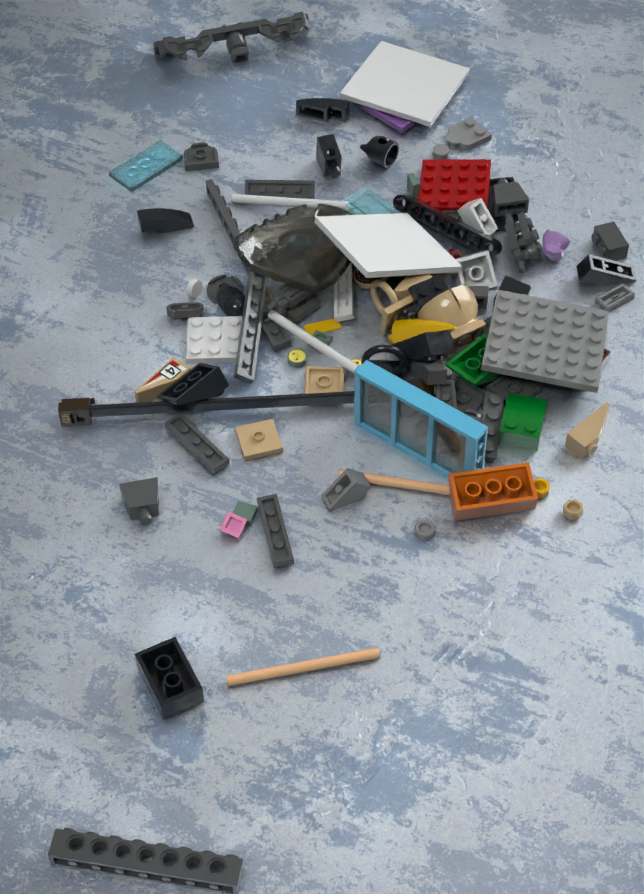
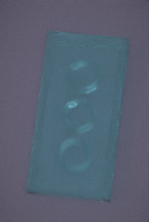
M159 140L109 171V176L132 193L181 162L183 155L162 140Z

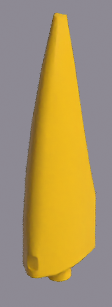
M426 319L395 320L392 326V334L388 336V339L392 343H397L425 332L457 329V326Z

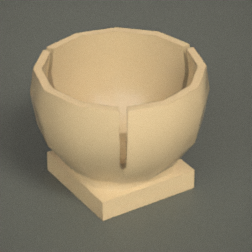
M464 285L448 289L437 295L418 312V319L434 320L457 326V329L450 330L454 350L474 342L486 325L482 318L477 320L478 303L471 289Z

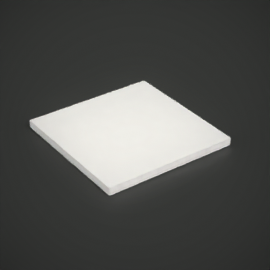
M381 41L340 92V98L431 127L469 74L470 68Z
M408 213L315 217L314 223L366 278L461 272L462 266Z

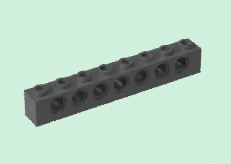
M71 828L55 829L48 852L50 863L53 866L222 894H239L244 873L243 859L233 854L223 856L208 850L198 852L188 847L174 848L164 843H157L155 845L140 839L130 841L115 835L106 837L100 836L95 832L81 833ZM76 846H82L78 851L72 850ZM99 850H105L103 854H95ZM121 854H129L126 858H118ZM146 857L152 858L149 862H142ZM169 861L176 862L173 866L165 865ZM192 865L199 866L196 870L188 869ZM215 869L223 870L219 874L212 873V871Z

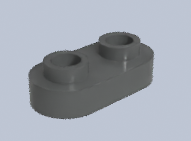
M199 302L173 303L166 307L167 316L174 320L184 317H200L204 314V305Z

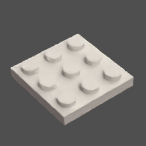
M242 316L188 317L187 364L236 363Z

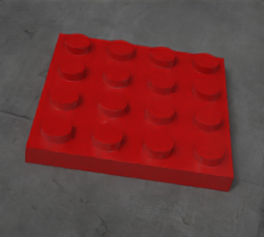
M491 159L423 160L418 199L440 211H457L469 201L482 198L488 209Z

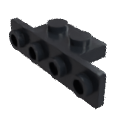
M442 274L408 288L415 305L403 309L397 315L399 319L402 317L408 319L416 315V312L426 303L449 289Z

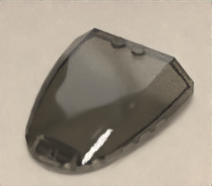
M306 204L287 209L286 214L282 216L277 213L274 219L270 221L266 218L263 224L252 225L235 237L233 248L247 270L269 277L273 281L283 282L290 287H296L316 294L335 284L346 271L351 261L314 223L315 217L353 214L339 207L327 204H318L317 208H307Z

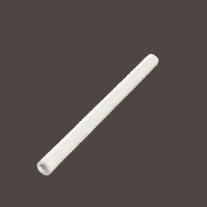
M233 194L231 197L232 203L333 210L349 209L348 201Z
M271 310L269 312V319L354 374L355 369L358 367L357 364L276 311Z

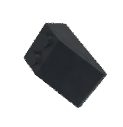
M450 330L425 332L391 345L402 350L407 358L414 360L424 359L425 362L434 361L436 358L437 361L448 359L449 354L455 353Z
M198 363L160 393L157 399L178 405L218 397L230 385L219 366Z

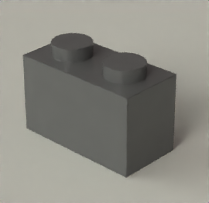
M615 222L594 226L591 239L593 244L599 249L602 257L614 261L627 258L629 244Z

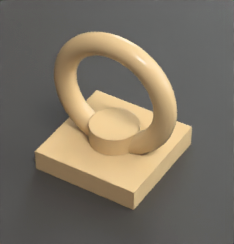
M374 280L370 286L372 301L382 315L380 333L385 337L392 333V326L395 320L406 319L405 317L399 319L397 315L403 309L415 305V302L411 295L398 301L393 289L383 280ZM378 287L386 292L391 301V305L387 308L383 306L379 298Z

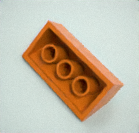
M529 462L448 474L450 503L454 521L535 510L538 495Z

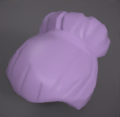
M548 229L543 234L542 252L549 260L557 262L563 258V252L570 244V240L561 233Z

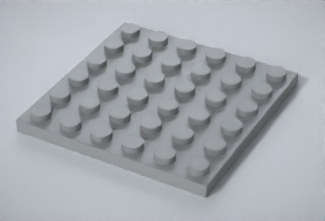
M498 290L481 370L597 393L609 311Z

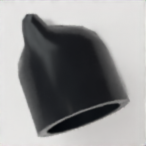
M375 136L367 144H362L360 149L366 153L372 162L384 168H390L398 157L400 146L399 143L384 136Z

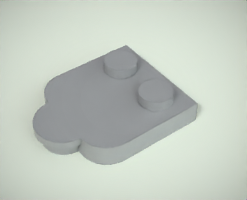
M469 117L448 128L446 141L450 147L470 150L490 141L492 134L473 117Z

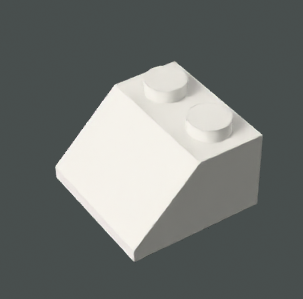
M489 250L455 259L462 266L461 272L451 273L452 279L457 286L464 284L465 286H489V288L498 286Z

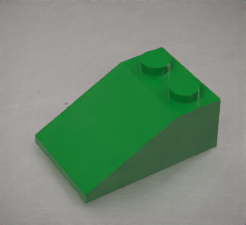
M485 333L446 363L447 368L474 387L494 381L503 375L481 370L488 335Z
M509 393L501 421L498 444L538 451L548 399Z

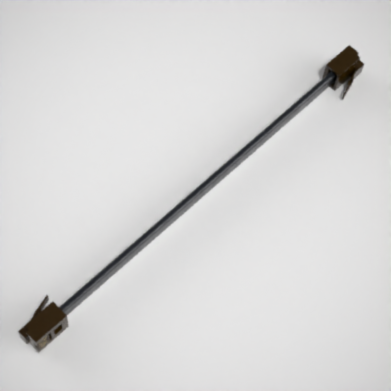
M422 379L404 380L436 398L434 385H427ZM369 390V402L392 401V396L382 390ZM355 391L213 398L178 405L165 401L92 405L95 404L94 398L62 399V402L58 404V413L61 427L92 425V417L354 403ZM403 403L402 415L415 411L416 413L419 412Z

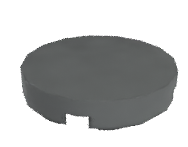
M226 275L214 277L207 286L209 300L217 304L218 291L225 286L236 287L243 293L241 281L235 276L226 277Z

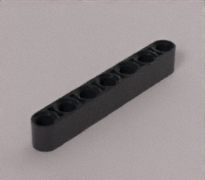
M397 195L393 199V206L396 210L408 213L413 219L477 252L488 251L490 244L493 246L492 252L489 250L490 256H496L502 251V244L497 239L411 195ZM432 214L434 215V220H433V221L431 220V215H432ZM446 221H447L448 224H449V226H448L447 229H446V227H445ZM461 228H462V230H463V235H462V237H461V235H460V230H461ZM476 236H477V238H478V243H477V244H475V241H474V239H475Z

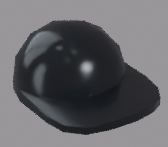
M222 287L217 294V304L226 316L243 315L245 295L236 287Z

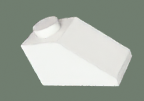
M482 198L469 201L457 210L465 224L489 236L498 229Z

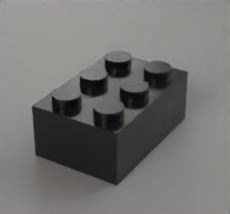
M176 637L134 654L137 669L163 720L204 702L203 688Z

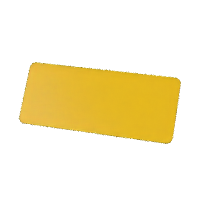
M333 318L307 324L303 327L306 332L313 335L316 330L326 332L339 329L341 325Z

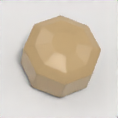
M568 500L563 505V515L569 520H578L583 515V504L578 500Z

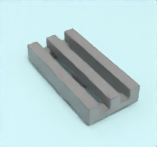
M622 283L595 298L594 303L596 305L600 304L599 307L601 309L604 308L606 311L611 312L634 299L635 293Z

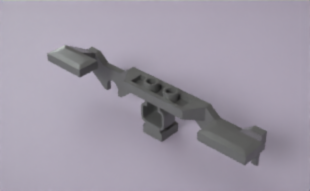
M298 12L291 17L277 19L276 23L260 19L202 30L196 38L185 39V36L178 38L172 36L164 37L163 40L153 42L154 54H160V57L170 53L183 60H187L186 53L188 50H194L199 58L213 42L226 40V47L228 53L231 54L232 63L248 60L249 56L245 36L259 33L276 42H281L280 34L286 32L289 34L290 39L294 40L303 28L306 30L310 29L308 25L309 17L308 14Z

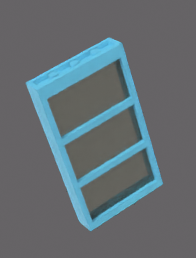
M368 360L355 369V425L446 477L450 473L484 469L488 426Z

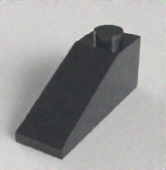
M590 254L576 266L579 281L592 285L634 283L637 281L633 265Z

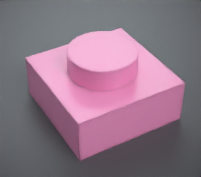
M228 511L220 531L240 539L248 520Z

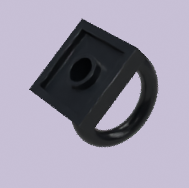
M376 345L366 350L361 358V364L368 360L403 380V372L407 367L408 360L405 353L399 348L391 345ZM386 352L394 354L400 361L369 359L374 354ZM370 384L369 390H380Z

